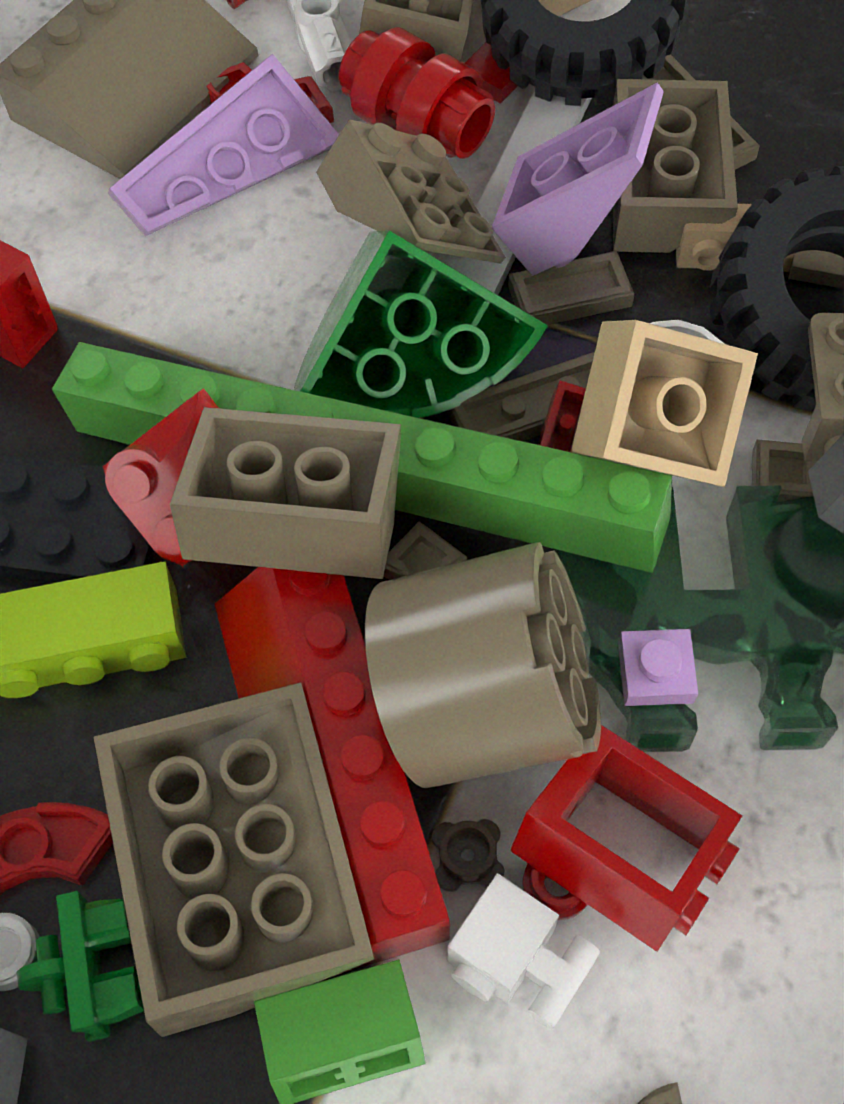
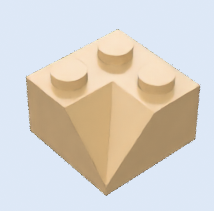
M638 320L602 322L571 452L725 487L758 353Z

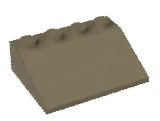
M73 0L0 63V95L10 120L121 179L193 120L210 103L209 90L206 87L210 82L215 90L219 92L229 82L228 76L218 77L223 71L242 62L249 66L259 55L257 47L205 0Z
M301 683L94 736L146 1022L161 1037L238 1015L255 1008L254 1001L312 985L374 960Z

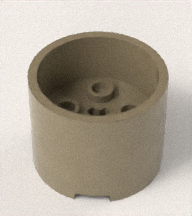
M541 541L380 582L370 594L366 610L365 644L369 677L376 708L384 733L397 761L407 776L422 788H431L576 758L582 754L595 752L599 747L601 735L599 692L596 679L594 677L588 678V659L581 633L586 631L572 584L555 550L544 553Z

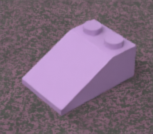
M658 83L518 156L492 228L532 276L553 266L560 268L572 262L642 167L664 93Z

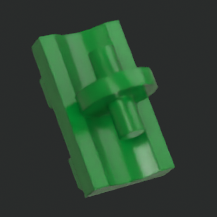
M79 891L57 895L63 957H60L57 935H46L37 938L35 941L38 962L28 964L17 971L18 988L23 991H41L43 1014H55L66 1010L63 986H66L71 1030L73 1032H85V1039L88 1042L111 1037L109 1024L120 1022L144 1011L137 969L134 966L107 973L102 972L101 950L132 943L124 899L88 902Z

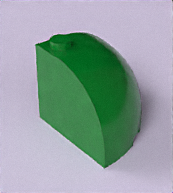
M390 230L369 232L313 337L300 367L294 390L415 418L438 414L460 406L461 402L475 396L491 384L496 385L503 380L535 347L548 325Z

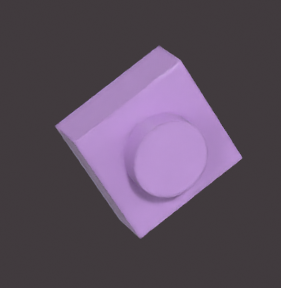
M690 629L621 631L618 648L624 705L694 704L698 696V686Z

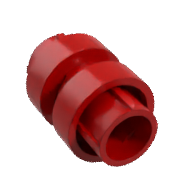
M400 27L391 28L380 34L372 30L364 31L351 42L342 58L339 69L341 90L346 96L350 97L354 114L371 125L383 123L396 131L416 136L419 134L430 135L443 145L446 150V156L450 158L455 156L460 159L468 158L478 150L486 139L494 121L495 103L492 94L482 89V79L479 72L449 54L436 56L435 50L430 43Z

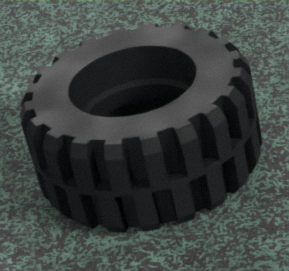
M481 0L483 31L486 43L491 45L493 59L500 69L506 70L510 67V80L521 89H526L531 84L535 87V97L549 102L552 101L553 95L564 97L565 105L581 106V99L594 98L595 104L598 105L612 101L617 79H642L643 75L649 79L653 78L664 65L665 56L672 54L678 41L687 0H631L624 8L613 15L594 21H573L559 17L547 10L538 0Z
M835 166L829 176H825L823 169L818 167L801 171L794 182L791 179H782L769 187L764 197L756 199L744 213L718 257L720 262L712 274L710 284L711 292L716 295L709 306L711 322L715 325H724V330L718 339L726 345L758 353L753 375L766 384L761 393L776 401L783 394L793 396L792 405L794 408L809 411L816 406L808 336L810 320L797 309L788 294L783 276V261L786 256L807 250L826 251L844 258V166Z

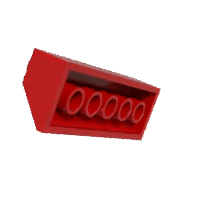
M257 567L215 603V608L239 699L297 683L302 684L374 960L339 974L449 941L450 919L404 770L389 745L378 715L369 677L366 646L344 575Z

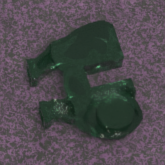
M781 485L737 486L726 515L735 589L684 590L673 487L670 521L653 573L552 548V551L555 550L567 572L583 617L586 631L582 633L584 635L589 674L607 690L615 705L627 720L625 740L643 752H682L690 748L698 731L696 713L686 704L624 705L618 648L621 631L690 629L694 659L715 665L750 661L759 671L761 678L758 707L765 719L759 732V748L762 750H815L824 748L838 730L835 713L820 695L824 676L831 666L833 655H844V533L818 518L814 496L777 502L782 490Z

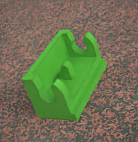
M399 959L254 1001L269 1081L280 1104H294L426 1064L419 1029Z

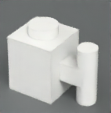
M497 873L448 945L447 962L456 967L451 975L452 978L465 990L485 1002H488L494 994L508 1004L526 976L542 987L528 1009V1013L544 1026L553 1029L596 961L600 951L591 942L577 935L562 958L546 948V943L555 931L559 914Z

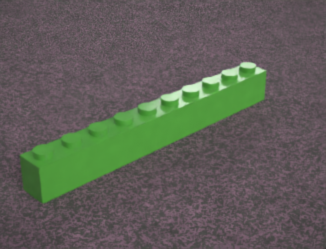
M82 342L78 343L52 388L77 432L126 444H132L203 388L220 409L401 424L395 510L528 543L541 541L542 546L650 573L654 571L670 521L672 475Z

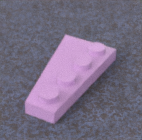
M271 54L110 187L108 194L139 230L147 236L330 150L339 134L277 58Z

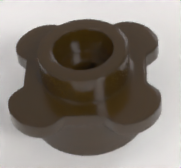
M480 819L478 822L461 821L455 824L443 822L434 829L432 843L439 849L440 866L436 869L435 874L440 888L448 892H454L461 885L480 884L487 889L497 873L504 877V866L497 860L496 844L500 840L501 832L496 823L489 819ZM465 849H470L474 852L475 857L471 861H466L461 857V853Z

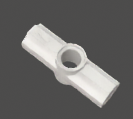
M287 0L296 25L298 45L306 53L316 84L326 87L330 92L341 90L339 82L340 64L351 41L340 15L339 0Z

